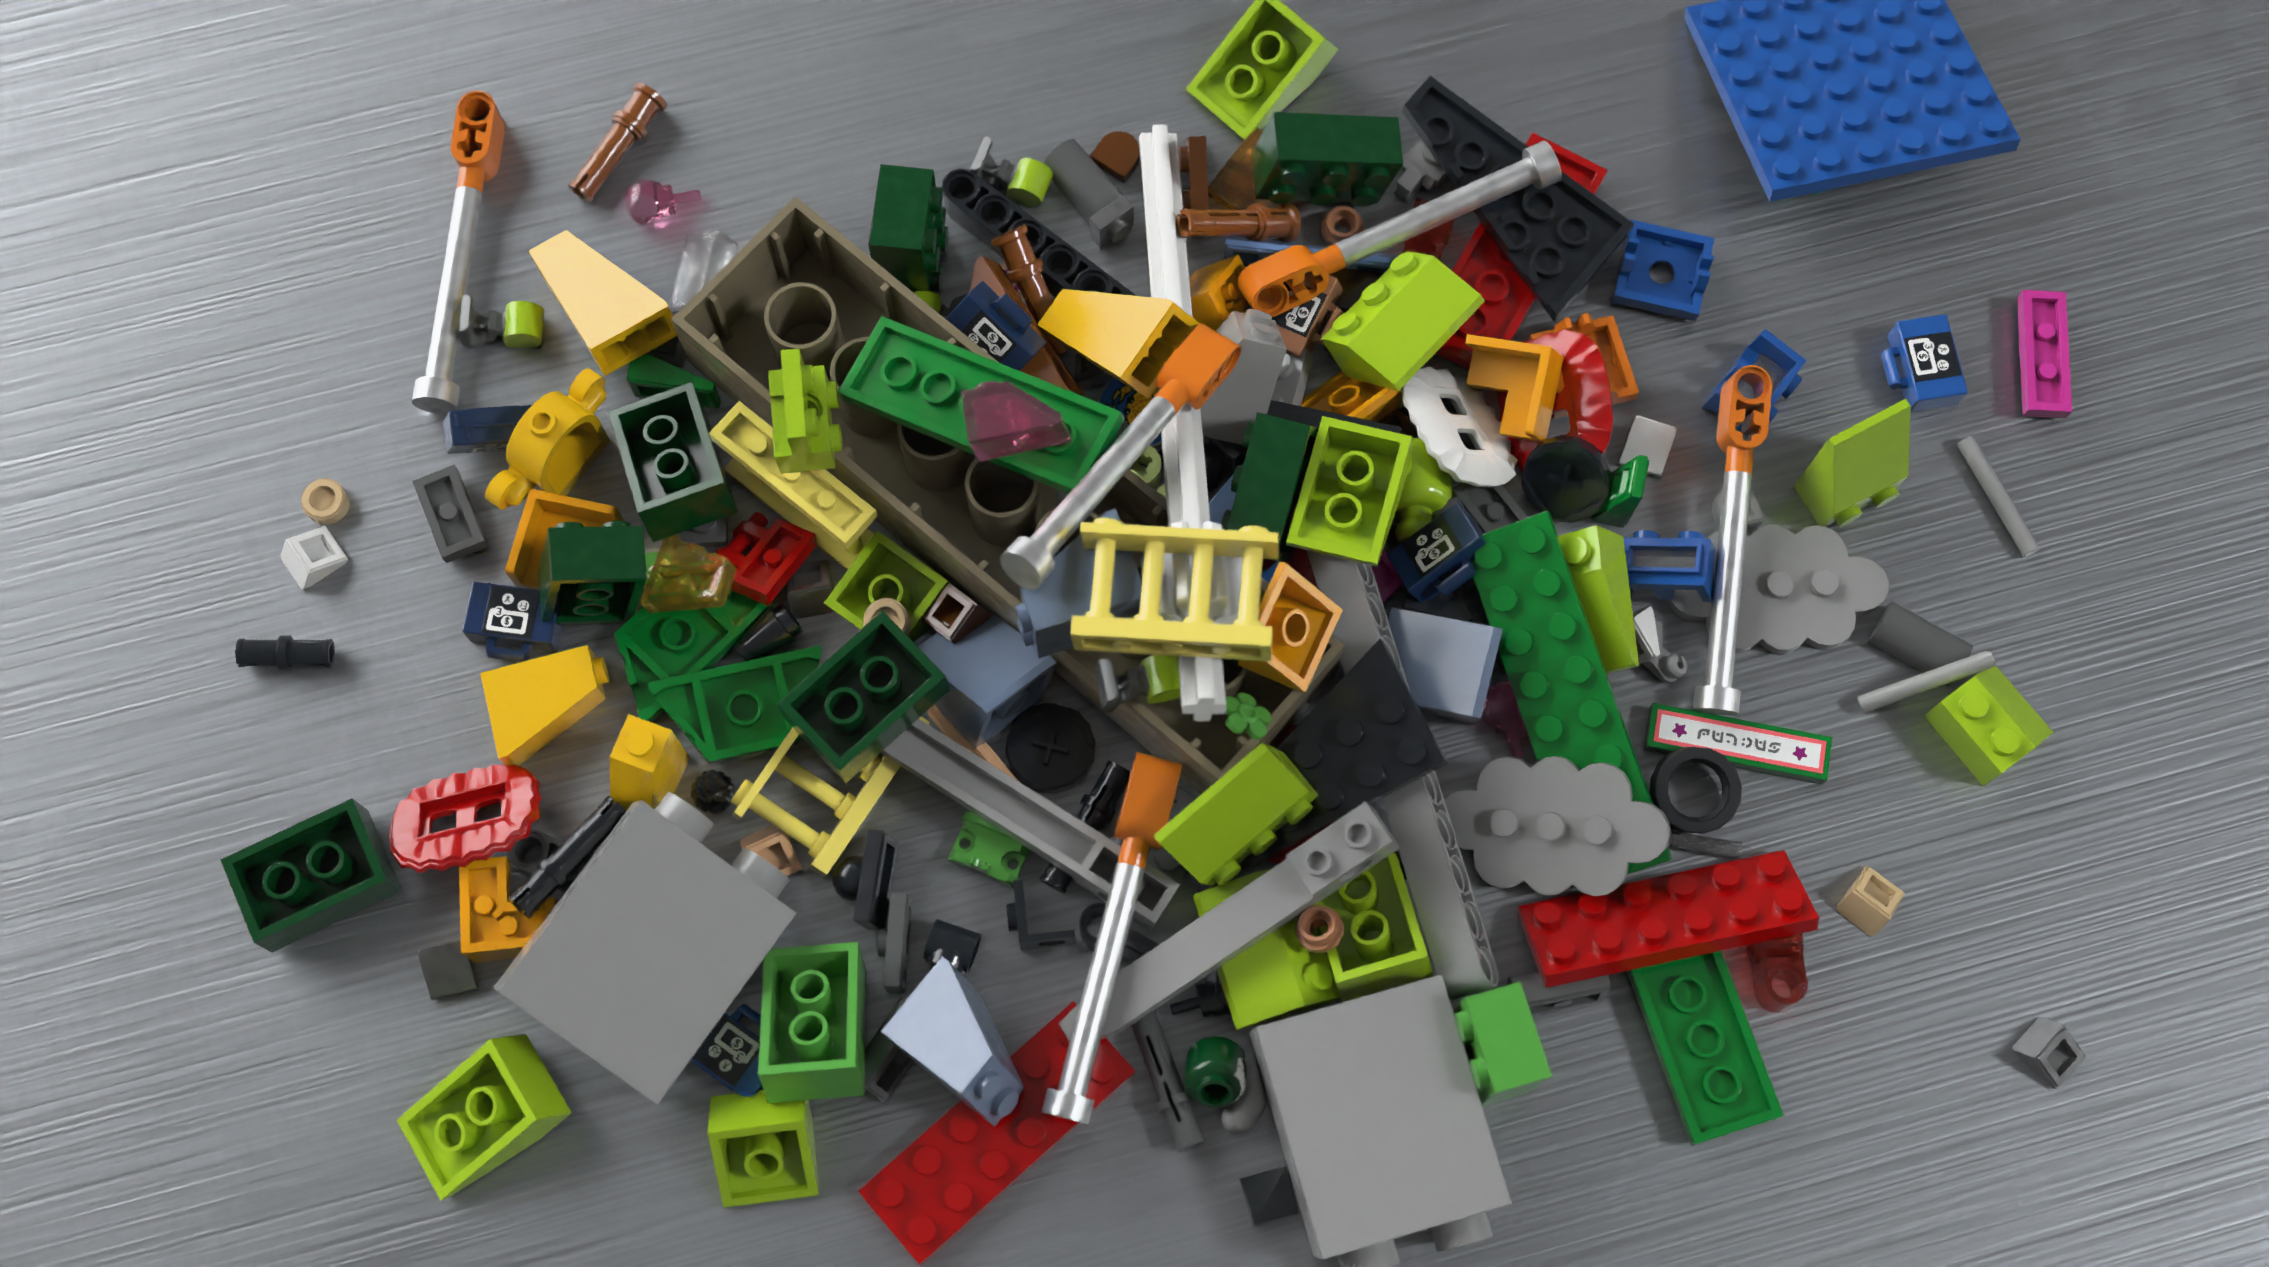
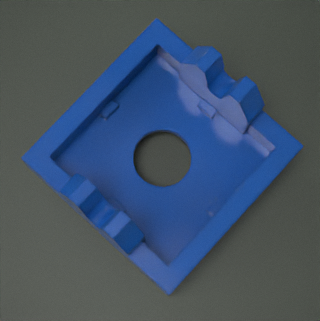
M1630 219L1635 225L1632 232L1624 240L1611 302L1696 322L1700 314L1703 294L1710 279L1711 272H1709V269L1714 259V256L1711 255L1714 238ZM1658 262L1666 263L1673 269L1674 278L1666 284L1657 283L1650 277V267Z

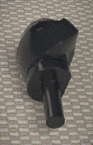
M1217 970L1206 976L1205 983L1196 985L1197 997L1170 1004L1172 1015L1201 1008L1205 1018L1212 1015L1214 1017L1231 1015Z

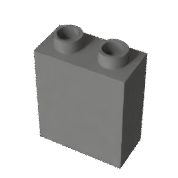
M671 792L665 795L656 809H653L642 800L631 804L493 987L502 996L657 1105L796 915V912L777 899L790 881L784 873L745 847L732 865L701 844L714 826V823L692 805Z
M1442 974L1262 1025L1249 1032L1313 1256L1326 1259L1337 1255L1341 1267H1392L1400 1263L1394 1243V1238L1430 1228L1436 1250L1444 1251L1472 1244L1493 1236L1486 1211L1510 1205L1511 1200Z

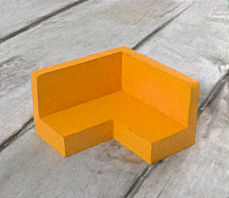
M1238 254L1196 270L1189 278L1193 318L1200 324L1202 323L1215 331L1232 311L1244 313L1243 309L1248 304L1238 288V278L1245 269Z
M1467 335L1465 344L1473 349L1466 384L1475 388L1507 392L1499 434L1506 437L1543 442L1547 439L1564 357L1551 346Z
M530 488L506 564L505 573L516 587L539 590L538 571L548 528H553L563 522H579L584 527H602L607 522L624 521L615 506Z
M506 856L489 858L487 861L474 860L466 867H459L461 954L475 963L515 959L557 904L558 900L548 898L529 919L524 916V911L520 913L508 900V897L511 895L510 860Z

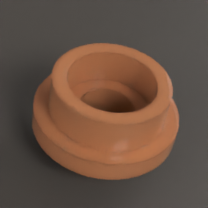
M1339 206L1328 211L1321 223L1322 236L1330 245L1364 230L1361 216L1354 209L1347 206ZM1343 225L1349 229V232L1340 233L1334 228Z
M1312 906L1306 909L1296 924V935L1300 944L1308 951L1314 953H1323L1335 948L1341 941L1344 933L1341 917L1335 910L1326 906ZM1317 927H1328V931L1324 935L1317 937L1313 935Z

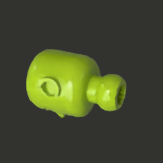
M1415 437L1412 438V458L1394 519L1400 520L1395 529V538L1399 545L1431 522L1432 512L1443 508L1452 497V476L1440 470L1436 459L1427 453L1425 442Z

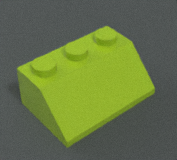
M1406 250L1391 262L1390 268L1375 283L1365 288L1361 298L1347 312L1335 319L1332 327L1321 340L1346 377L1399 392L1485 301L1480 293L1434 256Z
M1262 742L1154 835V838L1200 883L1211 886L1218 883L1219 886H1222L1241 871L1239 863L1252 852L1254 855H1259L1267 850L1277 840L1274 833L1287 822L1291 825L1296 824L1307 816L1313 809L1310 803L1319 795L1284 752Z
M1271 869L1261 870L1229 881L1222 886L1218 885L1193 895L1199 918ZM1301 914L1216 969L1236 1030L1308 1013L1341 997L1326 952L1314 953L1308 951L1300 944L1297 938L1296 924ZM1318 928L1313 932V935L1316 937L1320 936Z

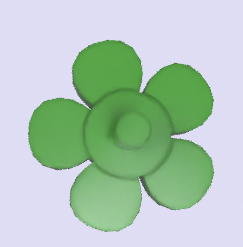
M1239 693L1236 698L1226 697V712L1224 714L1229 716L1226 720V725L1236 734H1241L1246 728V732L1251 738L1255 740L1262 739L1267 733L1266 726H1268L1272 718L1266 708L1262 706L1255 707L1256 700L1249 694Z

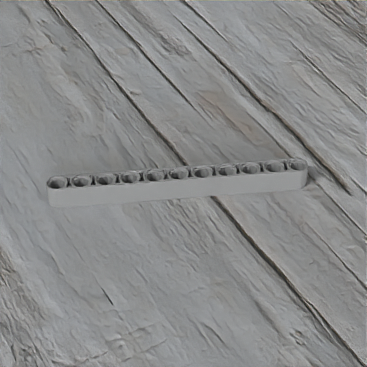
M1307 550L1318 589L1343 610L1332 635L1345 645L1340 660L1344 674L1346 675L1367 651L1381 639L1384 641L1409 689L1371 565ZM1434 770L1384 797L1383 801L1395 840L1400 847L1398 850L1437 976L1442 974L1448 997L1451 1000H1455L1497 986L1498 971Z

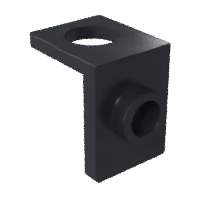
M1014 880L1015 903L1006 904L1009 931H1018L1020 949L1029 950L1075 945L1074 930L1028 934L1023 880Z

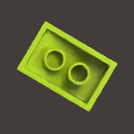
M1255 0L1187 86L1186 90L1248 142L1267 125L1273 112H1281L1315 81L1339 49L1281 0Z
M1906 398L1829 438L1793 487L1819 526L1828 527L1837 523L1839 527H1843L1863 514L1860 509L1874 503L1876 508H1879L1900 494L1897 488L1908 477L1911 405Z
M1322 416L1286 545L1377 567L1410 466L1412 436Z
M1598 525L1558 536L1607 674L1638 667L1639 661L1624 537Z
M1396 851L1314 905L1326 906L1335 910L1341 917L1344 925L1341 941L1335 948L1327 951L1335 982L1343 1002L1434 977ZM1320 926L1322 935L1328 931L1327 926Z
M527 1034L488 1040L400 1116L397 1122L439 1199L445 1200L539 1141L572 1112Z

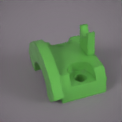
M964 812L961 818L964 825L951 850L948 861L959 867L966 866L994 878L1001 885L1014 889L1013 881L1018 880L1031 850L973 812ZM963 841L970 842V846L966 849L961 848L960 844ZM1014 861L1018 863V867L1010 869L1008 864Z

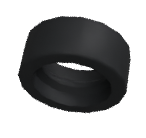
M1685 747L1670 752L1658 762L1650 777L1649 794L1653 804L1664 812L1671 827L1681 832L1705 834L1720 829L1733 818L1741 803L1742 784L1737 769L1724 755L1710 748ZM1690 763H1701L1712 768L1719 776L1722 785V797L1717 807L1709 814L1701 817H1688L1678 812L1671 804L1668 795L1669 781L1673 773L1681 766Z

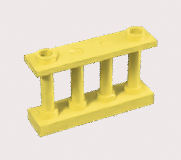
M738 401L709 432L711 440L733 457V460L724 468L725 472L785 521L815 533L817 546L848 570L874 535L867 527L878 516L876 509L826 469L780 474L774 458L773 427L742 402Z
M1099 518L1094 520L1093 523L1081 522L1080 534L1084 549H1096L1090 611L1086 612L1085 616H1072L1071 638L1074 650L1271 661L1272 627L1263 626L1258 621L1262 559H1278V533H1271L1268 529L1260 526H1245L1240 531L1123 525L1119 520L1112 518ZM1115 550L1145 552L1140 613L1135 615L1134 619L1114 618V615L1110 613ZM1164 553L1194 555L1189 617L1185 618L1183 622L1164 621V618L1159 616ZM1213 556L1243 557L1238 620L1233 622V625L1213 624V621L1209 619Z
M922 716L919 718L929 725L930 722ZM792 727L756 781L752 783L745 779L730 801L737 806L732 817L740 821L749 808L809 849L807 853L814 858L808 868L821 877H825L892 780L900 765L885 755L882 759L876 756L860 771L859 778L864 780L865 784L855 797L849 792L847 795H844L785 755L799 735ZM774 770L835 810L833 815L840 819L830 835L825 831L818 833L759 793Z

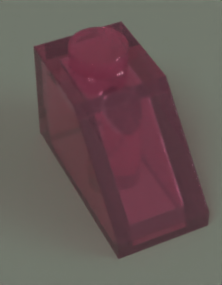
M995 381L983 382L973 389L961 391L968 442L979 462L1071 442L1068 428L1058 411L1008 381L1001 383Z

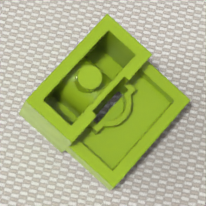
M800 349L781 350L782 369L768 371L774 458L780 474L836 468L835 452L843 451L840 424H832L831 409L839 408L837 382L828 381L824 365H804Z

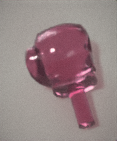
M641 180L626 191L625 204L628 215L639 225H647L654 218L658 219L676 214V204L701 200V193L698 189L673 194L670 184L662 186L660 182L654 180Z
M1510 681L1495 683L1488 688L1482 718L1487 725L1494 726L1496 734L1507 733L1512 757L1523 759L1524 754L1518 730L1526 727Z

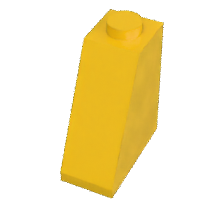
M585 645L480 673L498 759L505 766L512 764L520 766L606 699L603 684L610 682L604 658H597L589 646Z
M628 714L609 757L610 797L614 799L613 804L617 801L627 811L633 802L642 800L653 809H656L668 792L675 794L690 756L672 730Z

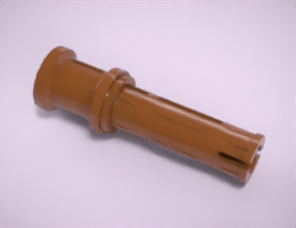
M641 82L635 83L633 86L634 94L621 111L616 110L612 115L613 119L611 121L613 126L573 181L569 183V189L578 197L582 198L585 195L583 199L587 202H592L595 194L632 143L645 138L647 135L646 128L657 112L664 111L668 106L665 99L648 85Z
M1255 203L1243 210L1181 209V214H1178L1176 218V228L1182 237L1242 236L1259 242H1263L1267 238H1278L1282 242H1292L1297 238L1301 226L1298 209L1295 205L1287 203L1281 204L1278 208H1267L1261 203Z
M1026 224L990 241L993 247H998L1009 270L1006 274L1008 280L1012 281V284L1017 283L1029 311L1036 322L1039 323L1054 300L1041 274V271L1044 270L1042 267L1044 264L1041 258L1035 257L1025 235L1028 229ZM1042 329L1058 355L1069 350V348Z

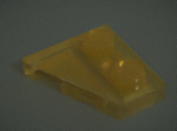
M677 535L663 539L640 603L649 613L724 607L737 569L727 558L721 555L708 553L704 547L695 543L689 545L683 542Z

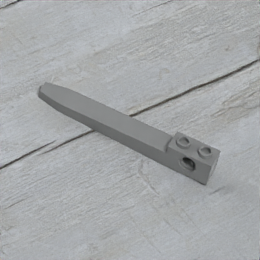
M917 719L881 752L892 761L1072 876L1074 882L1107 903L1121 850L1120 845L920 719ZM1146 863L1132 919L1152 931L1177 892L1180 884Z
M1365 801L1288 853L1286 860L1119 971L1101 1039L1125 1030L1399 849V845L1375 809ZM1080 1003L1059 1023L1069 1041L1071 1040Z

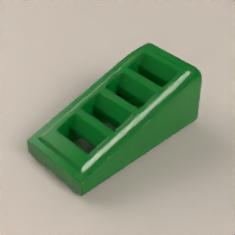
M644 354L630 362L626 379L635 397L647 398L692 382L703 407L713 409L720 407L721 399L715 383L648 354Z
M1638 455L1611 472V490L1601 508L1591 516L1594 522L1621 528L1627 525L1643 498L1649 466L1648 456Z

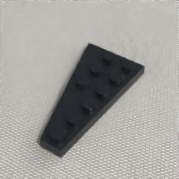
M1429 76L1404 104L1403 115L1457 189L1523 160L1522 151L1528 148L1527 145L1432 76ZM1562 171L1561 181L1541 190L1537 189L1534 184H1531L1473 210L1553 322L1559 318L1627 238L1635 225Z
M1379 639L1276 748L1286 754L1319 796L1310 803L1313 809L1307 816L1293 825L1287 822L1274 833L1277 840L1267 850L1259 855H1254L1252 852L1239 863L1241 871L1235 877L1321 832L1365 801L1371 805L1448 763L1383 640ZM1189 873L1198 892L1218 886V883H1215L1213 886L1202 884Z

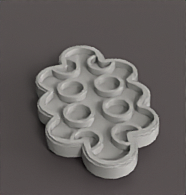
M1762 525L1751 536L1746 534L1735 653L1749 651L1757 644H1760L1771 653L1780 655L1792 653L1803 642L1816 649L1828 650L1837 648L1851 636L1855 628L1856 616L1869 614L1884 602L1889 592V580L1886 572L1877 562L1869 558L1848 556L1844 540L1837 532L1828 527L1813 525L1805 527L1794 534L1782 525ZM1717 530L1707 538L1712 540V543L1716 551L1718 546L1719 530ZM1695 562L1683 564L1680 568H1695ZM1675 590L1674 599L1666 600L1670 609L1684 620L1705 621L1709 635L1712 603L1703 602L1697 590Z
M1512 756L1497 758L1488 763L1480 773L1477 789L1459 790L1447 796L1444 800L1459 848L1474 850L1475 868L1483 880L1499 888L1514 887L1526 881L1536 892L1547 896L1557 895L1572 885L1589 895H1607L1619 888L1626 879L1629 863L1649 862L1660 856L1668 846L1671 836L1670 823L1664 812L1654 804L1632 801V786L1625 772L1615 765L1604 762L1590 764L1579 770L1570 760L1560 756L1546 757L1534 766L1529 765L1523 759Z

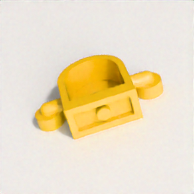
M586 368L572 382L568 396L559 391L547 393L525 412L513 430L507 445L506 461L509 464V468L499 472L490 481L485 491V499L504 510L510 505L517 506L521 504L527 497L530 488L564 496L569 494L611 442L600 420L594 415L607 396L604 389L606 384L605 378L590 368Z

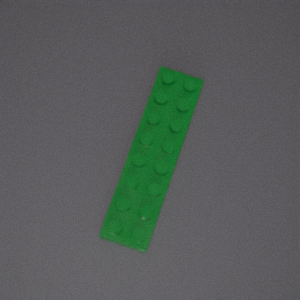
M1544 511L1482 534L1486 542L1485 545L1475 551V560L1472 563L1476 570V575L1473 578L1490 626L1503 629L1498 649L1537 761L1539 762L1546 757L1560 756L1570 760L1579 770L1595 763L1604 762L1615 765L1625 772L1631 782L1632 801H1643L1653 804L1550 512ZM1668 846L1660 856L1649 862L1629 863L1627 874L1672 860Z

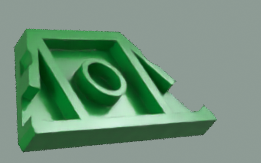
M681 572L675 576L614 633L619 652L624 661L627 679L636 701L639 718L653 723L665 712L649 693L647 682L711 669L734 647V643L740 640V637L769 606L736 593L730 587L720 584H707L700 578Z
M821 646L647 682L648 690L709 764L779 748L792 729V726L783 718L777 703L818 668L822 653ZM798 735L791 746L799 744L800 735Z

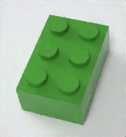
M858 942L770 949L764 957L758 1076L769 1103L864 1096L867 971Z
M1521 981L1465 997L1453 1010L1482 1107L1529 1094L1552 1077Z

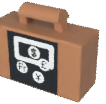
M1311 271L1304 274L1305 279L1302 282L1307 289H1313L1314 287L1311 280V275H1313ZM1329 275V283L1323 293H1320L1304 304L1272 317V320L1276 321L1287 348L1286 353L1300 358L1305 349L1311 354L1316 343L1325 346L1321 338L1332 327L1335 319L1344 313L1338 306H1335L1343 291L1337 278ZM1283 282V284L1289 291V296L1293 295L1294 293L1287 285V283ZM1332 313V316H1331V318H1330V320H1329V322H1328V324H1327L1325 330L1323 331L1322 335H1320L1321 332H1322V330H1323V328H1324V326H1325V324H1326V322H1327V320H1328V318H1329V316H1330V314Z

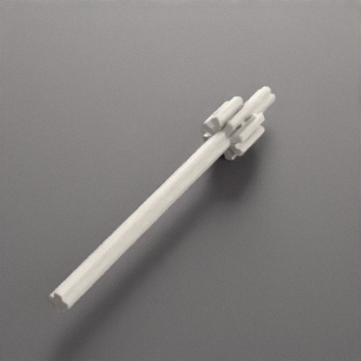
M1153 125L1152 133H1141L1139 137L1151 297L1169 299L1193 317L1186 237L1180 236L1176 228L1177 215L1181 214L1180 210L1183 209L1177 134L1168 133L1166 125ZM1185 404L1161 431L1168 527L1222 530V524L1210 521L1201 408L1195 410ZM1164 553L1159 616L1163 617L1164 621L1183 622L1185 618L1189 617L1194 555ZM1144 555L1140 560L1141 577H1143ZM1213 556L1209 619L1213 621V624L1233 625V622L1238 620L1243 557ZM1178 656L1182 713L1193 714L1194 721H1210L1212 714H1224L1226 712V697L1222 659Z

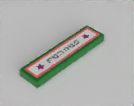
M1652 703L1649 709L1644 750L1669 754L1672 751L1685 747L1710 748L1724 755L1737 768L1824 784L1828 780L1833 737Z

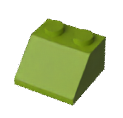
M877 530L824 601V604L861 630L864 627V614L873 602L882 598L894 599L905 606L910 613L912 623L907 636L914 642L932 628L922 619L949 581Z
M1997 666L1976 674L1924 715L1927 721L1983 786L2001 775L2054 733Z
M759 1090L755 1095L747 1097L741 1096L738 1093L711 1096L707 1134L723 1208L819 1195L813 1120L809 1100L769 1103L764 1090Z

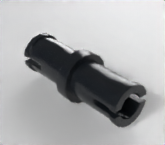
M281 635L278 640L239 638L236 643L235 658L238 667L273 666L278 667L280 671H291L293 667L332 668L335 660V646L332 639L293 640L291 635Z

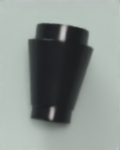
M781 603L775 608L769 606L740 637V640L734 643V646L745 661L759 659L797 642L796 637L803 632V629L790 610Z

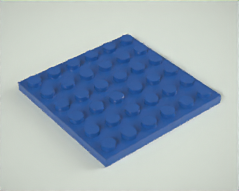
M1718 0L1686 7L1684 20L1769 202L2013 152L2018 148L2021 138L1945 0Z

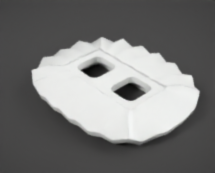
M1431 367L1420 369L1402 387L1403 406L1408 409L1410 421L1416 425L1418 437L1425 442L1427 453L1436 459L1440 470L1449 473L1455 482L1468 483L1476 487L1491 488L1504 485L1516 475L1514 468L1518 459L1511 454V441L1499 434L1501 423L1496 420L1495 410L1485 404L1483 392L1472 389V387L1466 384V377H1455L1447 368L1434 370ZM1440 398L1450 399L1458 415L1450 414ZM1458 433H1468L1476 450H1470L1465 447Z

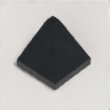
M1286 1166L1240 1178L1252 1226L1299 1213Z

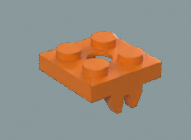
M1584 313L1577 321L1572 323L1570 317H1567L1557 323L1552 330L1530 335L1529 340L1537 339L1543 334L1557 333L1564 329L1586 334L1599 348L1605 362L1610 383L1612 405L1636 400L1639 390L1613 315L1593 320L1589 313ZM1562 370L1556 393H1560L1564 388ZM1567 411L1552 414L1553 419L1569 416Z

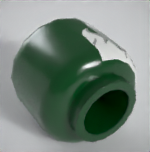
M1219 1036L1205 1037L1195 1042L1188 1050L1185 1061L1184 1083L1188 1094L1195 1101L1211 1108L1227 1106L1237 1101L1243 1095L1247 1077V1060L1244 1050L1236 1042Z

